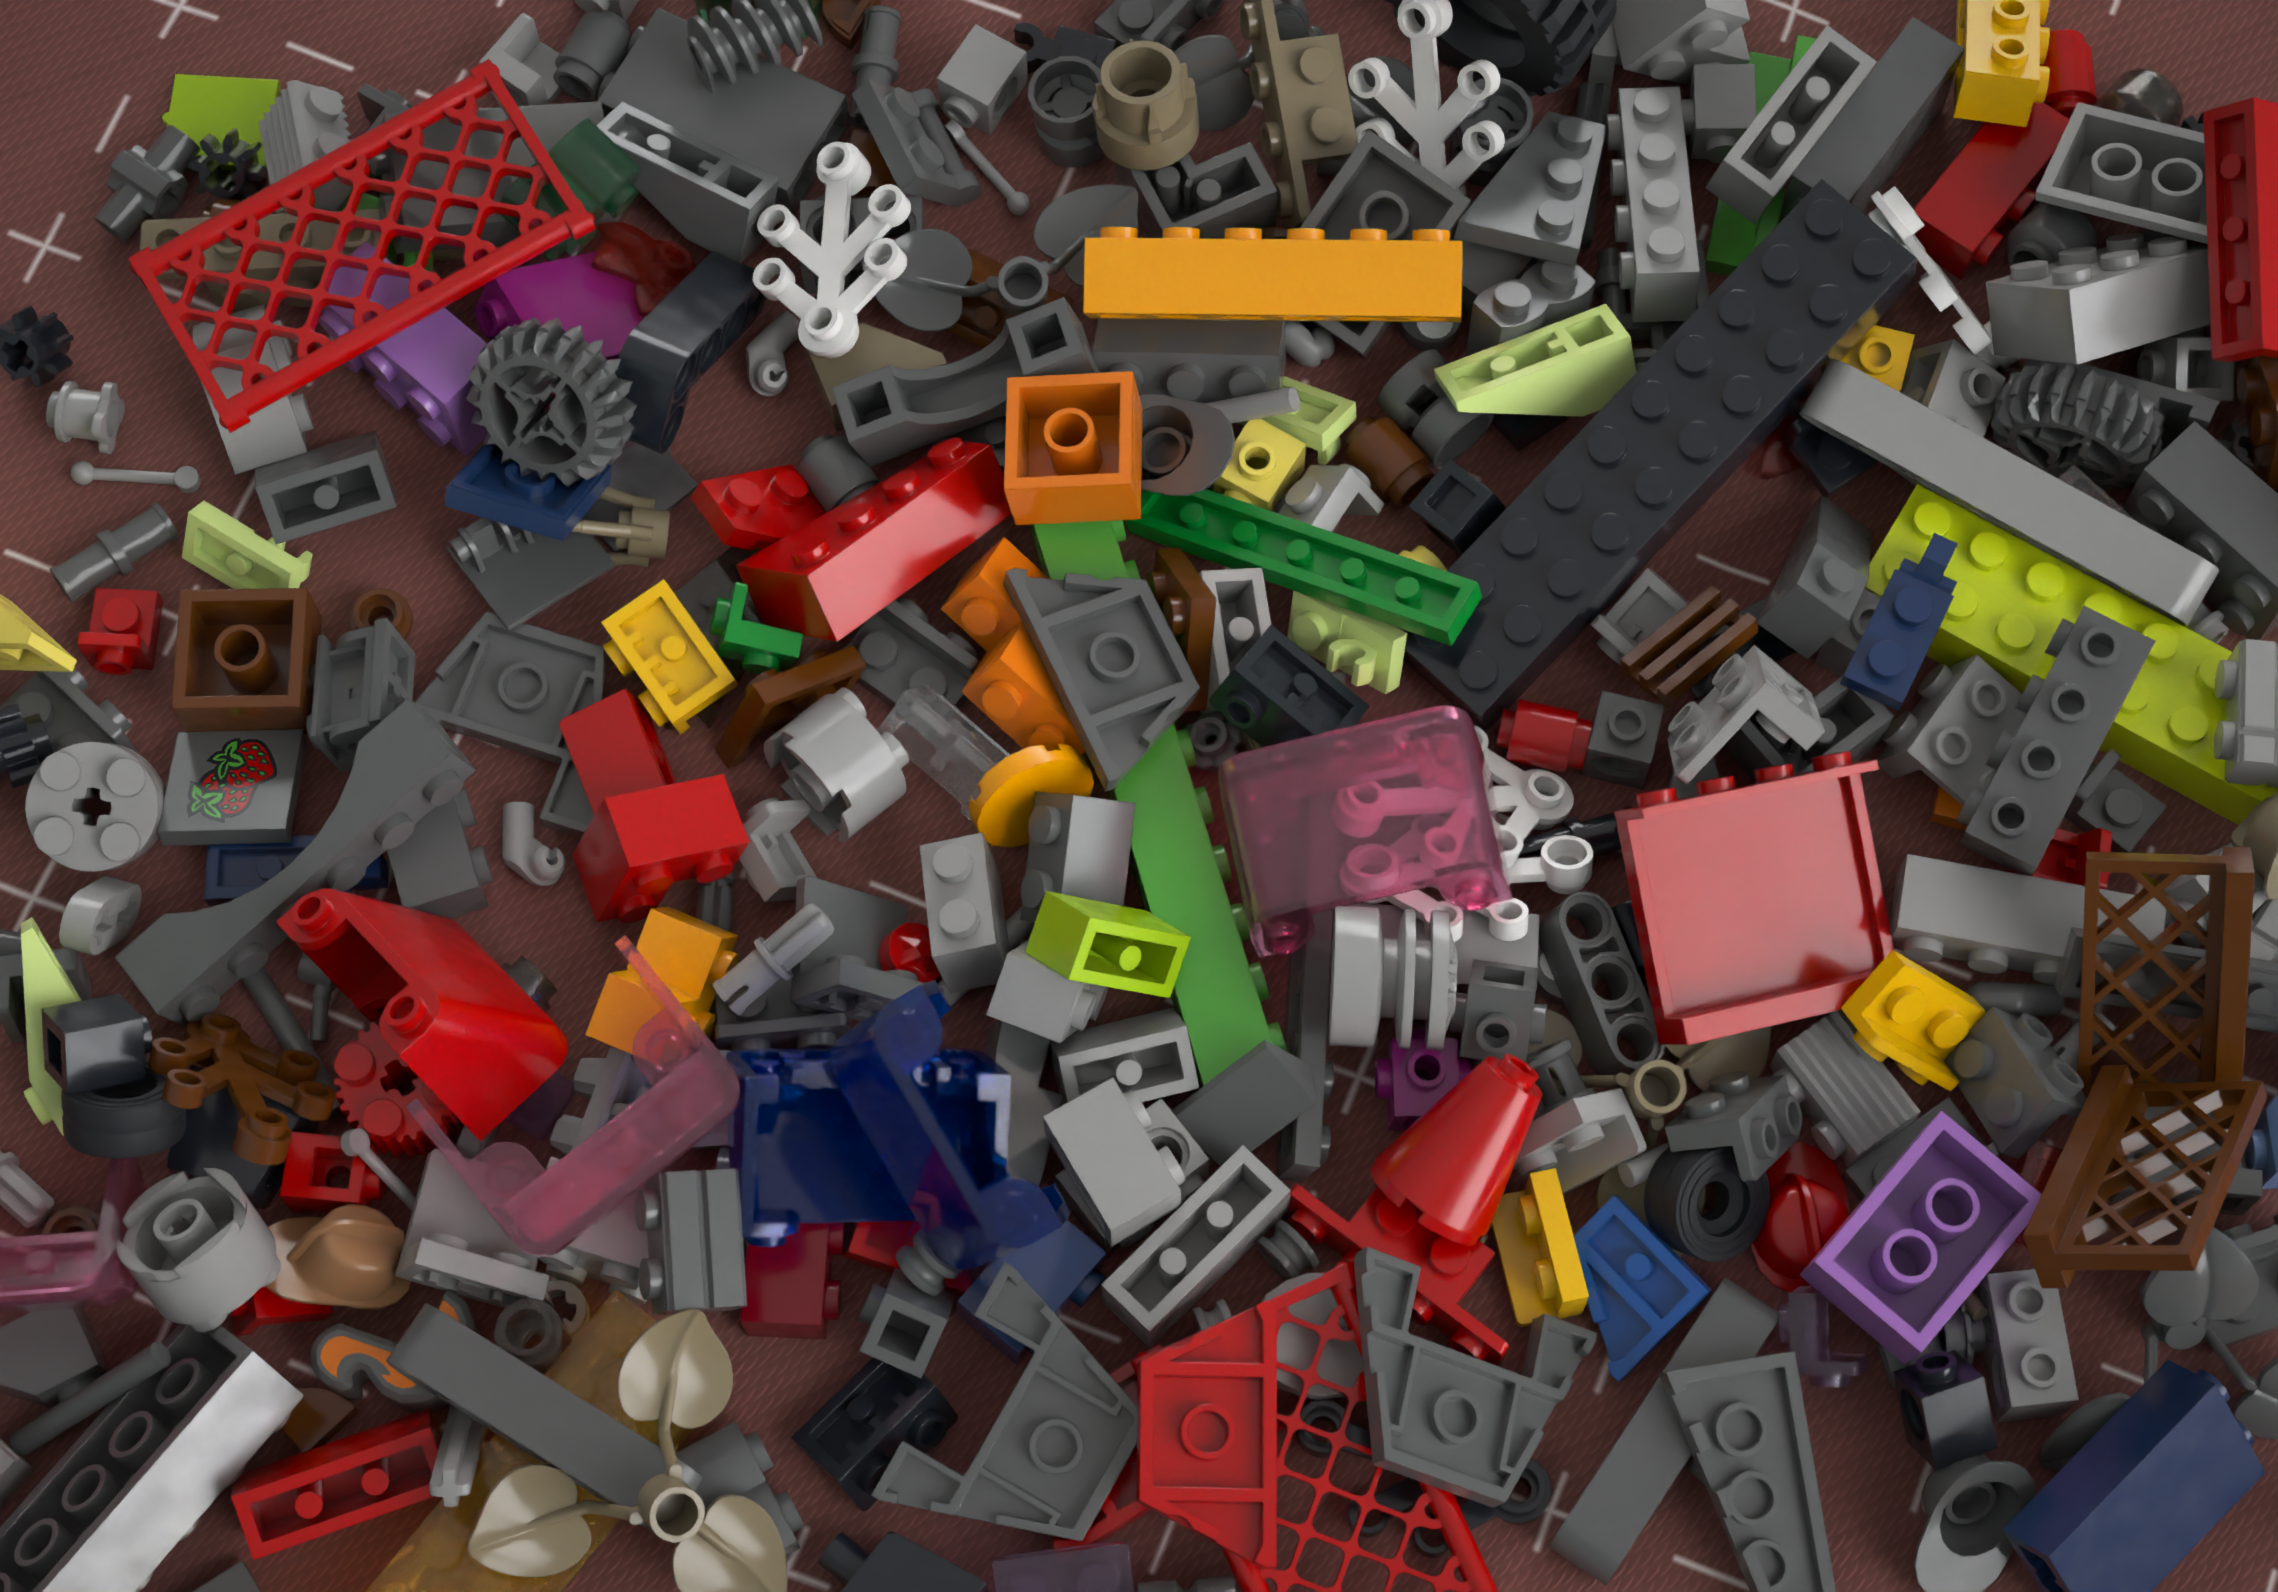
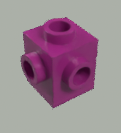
M1412 1029L1409 1049H1399L1397 1040L1391 1039L1385 1053V1059L1375 1060L1376 1098H1387L1388 1131H1405L1470 1073L1469 1059L1458 1058L1457 1038H1445L1442 1051L1426 1050L1425 1029Z

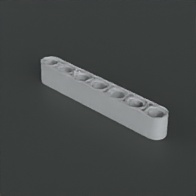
M1830 358L1799 413L1802 418L1830 435L2187 627L2219 572L2215 565L2201 556L1840 360Z

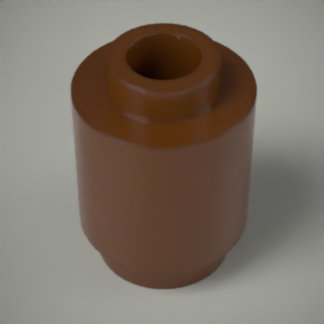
M1389 416L1380 418L1377 421L1374 417L1364 419L1352 429L1346 438V443L1349 447L1345 452L1344 459L1349 465L1359 469L1368 477L1371 482V489L1384 502L1392 501L1399 509L1410 505L1435 476L1428 468L1429 458Z

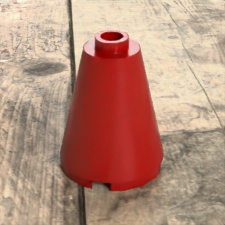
M1505 1054L1502 1060L1493 1056L1486 1057L1377 1155V1159L1369 1170L1375 1184L1399 1208L1405 1199L1408 1198L1412 1204L1423 1211L1417 1222L1429 1230L1467 1246L1475 1245L1489 1231L1541 1101L1542 1091L1535 1084L1539 1078L1537 1072L1526 1062L1511 1054Z

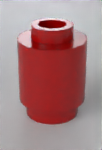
M2060 29L2051 31L2044 64H2040V66L2049 67L2050 70L2044 103L2070 120L2078 102L2092 106L2097 105L2092 49L2085 43L2083 34L2076 30Z
M1519 699L1516 711L1503 710L1496 746L1508 748L1506 760L1509 762L1565 773L1567 767L1582 770L1593 721L1578 718V711Z

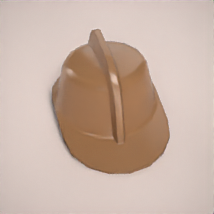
M348 1204L331 1210L324 1218H287L268 1227L276 1241V1256L281 1262V1270L276 1279L264 1287L283 1299L308 1304L379 1310L396 1304L409 1290L411 1281L395 1276L405 1241V1233L403 1230L396 1228L391 1219L377 1209L366 1205Z

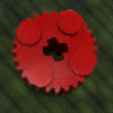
M374 1021L369 1023L370 1031L365 1032L360 1029L357 1032L359 1036L357 1041L349 1040L346 1045L339 1049L334 1063L335 1072L339 1076V1078L334 1079V1085L338 1089L336 1099L341 1105L339 1108L353 1129L360 1128L366 1131L374 1147H377L380 1153L385 1155L390 1150L394 1158H399L402 1152H405L409 1159H414L416 1154L423 1155L425 1160H427L428 1154L434 1149L443 1150V1146L446 1144L451 1147L456 1145L454 1137L457 1133L462 1132L461 1121L384 1041L379 1032V1026ZM411 1081L415 1090L408 1095L402 1096L397 1089L405 1082Z

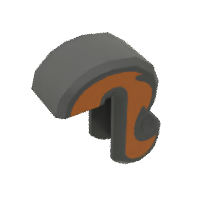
M448 1289L439 1310L482 1336L475 1315L468 1304ZM340 1323L325 1330L313 1343L310 1354L315 1374L330 1391L341 1395L349 1401L361 1400L363 1397L362 1386L365 1382L372 1381L391 1405L408 1413H417L430 1408L431 1413H435L449 1405L399 1373L386 1362L398 1343Z

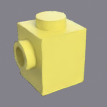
M1260 418L1249 420L1234 443L1232 458L1223 474L1214 482V492L1274 512L1279 500L1288 493L1289 489L1296 483L1304 471L1306 443Z

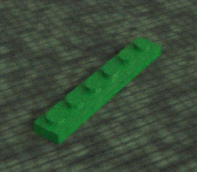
M1208 489L1189 496H1169L1142 490L1141 519L1125 520L1129 532L1171 548L1180 547L1183 552L1231 569L1262 568L1265 581L1449 646L1453 645L1482 598L1479 584L1476 581Z

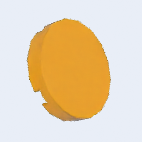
M1058 744L1060 749L1047 751L1044 745L1026 747L1001 760L982 777V780L978 783L981 793L976 800L971 797L968 805L971 820L978 833L982 832L986 841L993 846L1012 848L1029 844L1028 823L1033 811L1035 791L1090 797L1094 781L1091 769L1082 754L1070 745Z

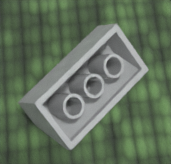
M2078 102L2036 190L2035 200L2208 244L2204 133Z

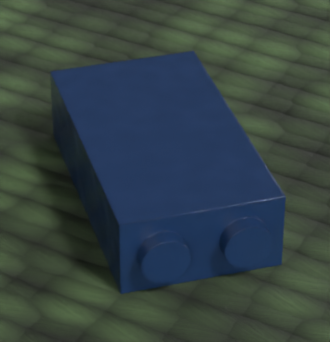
M2167 1360L2003 1529L2004 1533L2041 1592H2152L2264 1475L2265 1470L2251 1447L2254 1443V1437L2234 1417L2226 1403L2230 1395L2218 1379L2205 1370L2199 1369L2194 1373Z

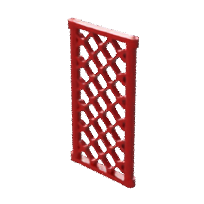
M490 59L469 70L470 76L151 251L149 247H146L128 257L131 272L138 275L145 288L150 292L213 400L212 404L219 414L220 425L228 429L230 433L250 423L249 416L571 236L576 241L596 229L593 215L586 211L579 198H576L505 87L499 68ZM492 92L508 119L500 122L477 117L479 107L476 101ZM447 118L450 123L462 127L457 144L453 150L445 152L423 147L424 134L422 130L442 119ZM484 130L504 135L498 154L494 158L482 159L464 155L473 132ZM517 138L522 139L536 161V166L525 167L506 163L514 140ZM392 148L396 153L408 157L402 175L397 181L389 182L368 177L370 173L368 160ZM429 160L449 164L443 185L440 188L431 190L410 185L416 165L420 161ZM472 168L491 172L482 196L474 198L451 193L457 174L461 169ZM504 176H515L533 180L527 200L521 205L493 201L501 178ZM335 178H338L341 183L353 187L347 206L343 211L332 212L314 208L315 195L313 191ZM550 183L566 208V211L553 218L547 212L535 209L541 188ZM374 190L394 194L387 217L382 220H374L355 216L364 192ZM417 198L436 202L430 223L426 227L416 228L397 224L401 208L407 199ZM459 206L478 210L473 228L468 235L459 236L438 231L444 212L448 207ZM281 208L286 213L298 217L292 236L287 242L279 243L259 239V220ZM502 214L520 218L519 231L521 236L496 249L492 243L480 239L485 222L490 215ZM318 220L340 225L330 249L321 251L300 246L306 227L310 222ZM360 228L381 233L372 257L363 259L342 254L347 236L351 230ZM402 236L423 241L414 265L405 267L383 262L389 243L394 237ZM227 238L232 244L243 247L234 271L221 273L203 269L205 265L203 251ZM444 244L464 248V262L466 266L442 280L436 273L425 270L434 246ZM266 251L284 255L279 273L274 280L262 281L245 277L254 253ZM308 259L326 263L320 283L316 288L304 289L286 285L293 264L297 260ZM340 267H350L368 271L362 291L358 296L345 297L328 293L337 269ZM170 269H173L180 276L187 277L181 298L174 304L170 303L156 277ZM392 275L410 279L408 291L411 297L392 308L385 310L381 304L370 301L376 281L380 276ZM208 281L229 286L223 305L218 311L208 312L189 308L195 290L201 282ZM250 289L271 294L264 315L260 319L249 320L231 316L238 294L241 291ZM291 297L313 302L306 323L302 327L290 328L273 324L278 306L284 298ZM333 305L355 310L353 314L355 328L331 342L325 335L315 332L321 311L326 306ZM196 320L215 324L206 349L202 351L197 349L184 326L185 322ZM237 328L257 332L248 357L240 360L217 355L224 333L227 330ZM278 336L298 340L297 354L300 359L275 373L269 366L259 363L265 343L270 337ZM217 367L242 371L241 385L243 391L227 399L211 371Z
M1354 1260L1338 1262L1334 1269L1325 1272L1322 1276L1270 1299L1277 1300V1335L1282 1324L1292 1323L1313 1331L1319 1340L1311 1365L1307 1370H1298L1277 1361L1278 1370L1297 1376L1302 1382V1390L1293 1413L1289 1416L1277 1413V1421L1282 1422L1286 1428V1434L1277 1456V1478L1281 1475H1286L1309 1484L1314 1490V1498L1307 1517L1302 1524H1294L1277 1517L1278 1525L1293 1530L1298 1537L1292 1559L1285 1570L1274 1568L1260 1569L1259 1566L1221 1547L1240 1591L1271 1592L1265 1580L1269 1578L1275 1583L1276 1588L1274 1592H1287L1293 1584H1298L1317 1592H1342L1341 1584L1349 1561L1352 1557L1359 1555L1380 1563L1387 1568L1388 1577L1382 1592L1391 1591L1395 1577L1400 1573H1406L1429 1582L1432 1585L1433 1592H1444L1445 1590L1454 1592H1499L1453 1493L1418 1481L1423 1494L1415 1500L1409 1512L1402 1513L1377 1503L1374 1498V1491L1383 1469L1381 1467L1375 1466L1368 1490L1362 1496L1336 1488L1329 1481V1474L1340 1448L1348 1447L1372 1457L1370 1448L1350 1441L1345 1434L1354 1405L1357 1402L1367 1403L1364 1370L1358 1375L1354 1385L1349 1388L1322 1379L1317 1373V1365L1324 1346L1329 1340L1340 1342L1354 1341L1363 1361ZM1327 1289H1330L1338 1306L1331 1311L1323 1325H1315L1294 1317L1288 1307ZM1341 1316L1349 1331H1344L1340 1328L1339 1319ZM1195 1334L1167 1347H1160L1151 1352L1143 1351L1137 1354L1136 1358L1130 1361L1137 1378L1138 1363L1168 1347H1172ZM1312 1385H1320L1339 1392L1347 1400V1406L1338 1430L1334 1433H1328L1307 1425L1300 1417L1305 1398ZM1296 1430L1309 1432L1326 1439L1330 1443L1331 1450L1323 1473L1319 1478L1314 1479L1289 1470L1284 1464V1456L1291 1437ZM1327 1492L1354 1501L1359 1507V1515L1351 1537L1345 1542L1320 1534L1313 1528L1312 1522L1322 1495ZM1427 1504H1429L1435 1519H1431L1426 1515L1425 1507ZM1370 1510H1377L1396 1517L1404 1524V1532L1397 1552L1391 1559L1367 1552L1358 1545L1359 1533L1366 1514ZM1416 1527L1429 1530L1440 1528L1452 1554V1557L1446 1560L1440 1573L1436 1576H1430L1409 1568L1403 1561V1554L1410 1534ZM1310 1538L1336 1546L1342 1551L1343 1559L1335 1582L1328 1588L1301 1579L1296 1573V1566L1303 1546ZM1456 1567H1458L1464 1582H1459L1454 1577Z

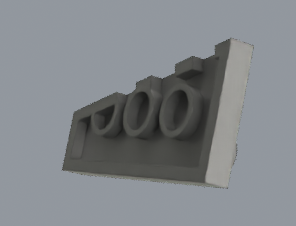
M1795 1351L1658 1372L1750 1592H1836Z

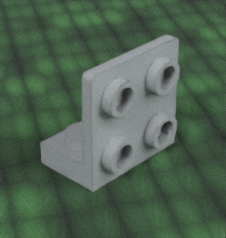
M1753 645L1743 657L1735 654L1719 668L1712 680V684L1715 687L1699 704L1691 701L1676 714L1668 727V731L1671 734L1667 741L1675 776L1684 784H1688L1757 709L1760 712L1755 718L1770 735L1784 744L1791 737L1806 751L1821 737L1825 730L1812 693L1757 646Z
M434 1149L427 1156L395 1276L444 1291L449 1289L454 1294L519 1313L539 1304L544 1299L550 1275L535 1271L538 1258L535 1256L536 1252L524 1235L523 1230L542 1180L440 1149Z

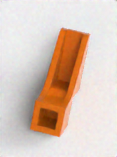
M1003 537L966 570L941 608L943 612L987 651L961 692L1023 749L1035 745H1044L1047 751L1060 749L1058 744L1070 745L1083 754L1085 749L1003 583L1006 571L1014 568L1027 569L1026 577L1049 578L1012 543Z

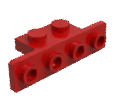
M1295 1184L1293 1186L1289 1209L1286 1214L1290 1216L1288 1219L1290 1226L1302 1238L1315 1245H1319L1323 1241L1343 1256L1341 1261L1350 1262L1355 1259L1357 1252L1370 1247L1420 1266L1421 1271L1410 1320L1422 1326L1430 1322L1449 1337L1447 1343L1455 1351L1496 1366L1501 1364L1509 1344L1458 1305L1492 1262L1495 1256L1493 1250L1479 1240L1475 1245L1467 1246L1451 1241L1429 1230L1417 1222L1423 1211L1412 1204L1408 1198L1405 1199L1399 1208L1388 1199L1378 1186L1349 1222L1300 1185Z

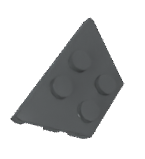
M1014 568L1008 570L1005 574L1004 586L1105 792L1114 789L1196 699L1200 687L1146 580L1115 577L1112 580L1104 581L1096 579L1091 575L1065 573L1064 580L1026 577L1027 569Z

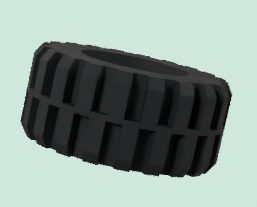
M1385 0L1388 3H1392L1393 14L1398 18V8L1403 0ZM1449 0L1453 17L1449 29L1436 37L1438 60L1448 67L1452 65L1460 71L1477 60L1490 61L1498 69L1500 78L1511 80L1523 88L1529 97L1535 95L1540 97L1559 91L1570 83L1614 20L1617 12V0ZM1414 9V15L1418 24L1424 28L1425 18L1419 10ZM1473 72L1474 82L1484 78L1479 72Z

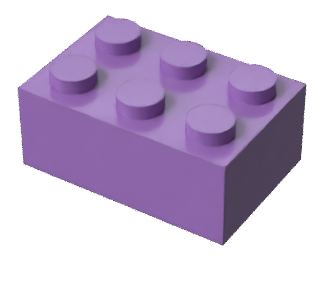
M365 241L350 256L367 259L374 255L376 249ZM384 258L383 262L392 264L387 258ZM340 267L334 274L328 293L345 297L358 296L362 291L368 271ZM392 275L380 276L376 281L370 301L381 304L385 310L392 308L411 297L408 291L410 279ZM329 305L323 308L321 311L322 315L318 321L323 329L333 339H336L355 328L353 324L355 310ZM446 308L435 312L344 363L354 373L363 368L375 378L374 387L394 408L400 410L406 405L419 416L417 419L419 427L432 441L441 447H444L449 442L464 456H467L488 433L485 426L471 423L474 412L479 408L466 400L470 388L474 385L468 376L472 371V367L478 362L477 357L480 355L481 349L487 343Z
M1940 1111L1920 1131L1802 1271L1800 1276L1905 1365L1922 1353L2024 1230L2042 1194L1943 1111Z

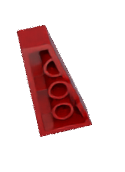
M960 438L947 439L933 446L928 451L927 456L736 564L744 584H748V592L763 624L802 633L803 636L838 642L1012 514L1004 492V474L991 444L963 442Z

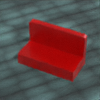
M627 689L608 696L560 721L561 732L594 815L605 797L677 783L649 712L642 702Z

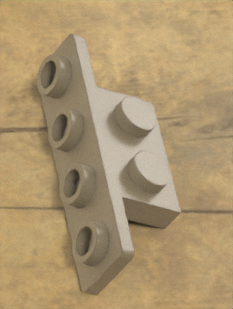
M1244 0V3L1239 7V24L1243 38L1251 40L1255 63H1252L1250 66V85L1255 99H1262L1266 122L1261 124L1260 139L1265 157L1267 159L1272 158L1276 176V182H1273L1277 189L1276 217L1283 218L1285 227H1291L1292 229L1300 228L1311 213L1303 165L1348 159L1358 145L1339 36L1337 33L1280 41L1273 0Z
M379 209L357 210L355 214L358 217L380 220ZM288 213L270 214L259 220V239L279 243L287 242L292 236L298 217ZM212 217L146 220L141 224L140 251L146 247H149L152 251ZM318 220L310 222L306 227L300 246L321 251L330 249L340 225ZM360 228L351 230L347 236L342 254L350 256L365 241L376 249L381 233ZM227 238L203 251L205 255L203 269L221 273L234 271L243 247L232 244ZM387 249V252H386V255H385V258H387V259H388V249ZM266 251L254 253L245 277L262 281L274 280L279 273L284 255ZM308 259L297 260L293 264L286 285L304 289L316 288L320 283L326 263ZM173 269L156 277L157 280L187 278L176 274ZM205 281L216 306H222L229 286ZM250 289L243 290L238 294L233 309L246 310L259 304H268L271 294ZM287 297L280 303H287L296 307H310L313 302Z

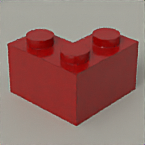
M720 774L605 797L572 856L596 922L619 918L622 923H632L647 918L650 909L658 907L674 882L696 878L699 883H708L730 874L747 847L749 840L725 776Z

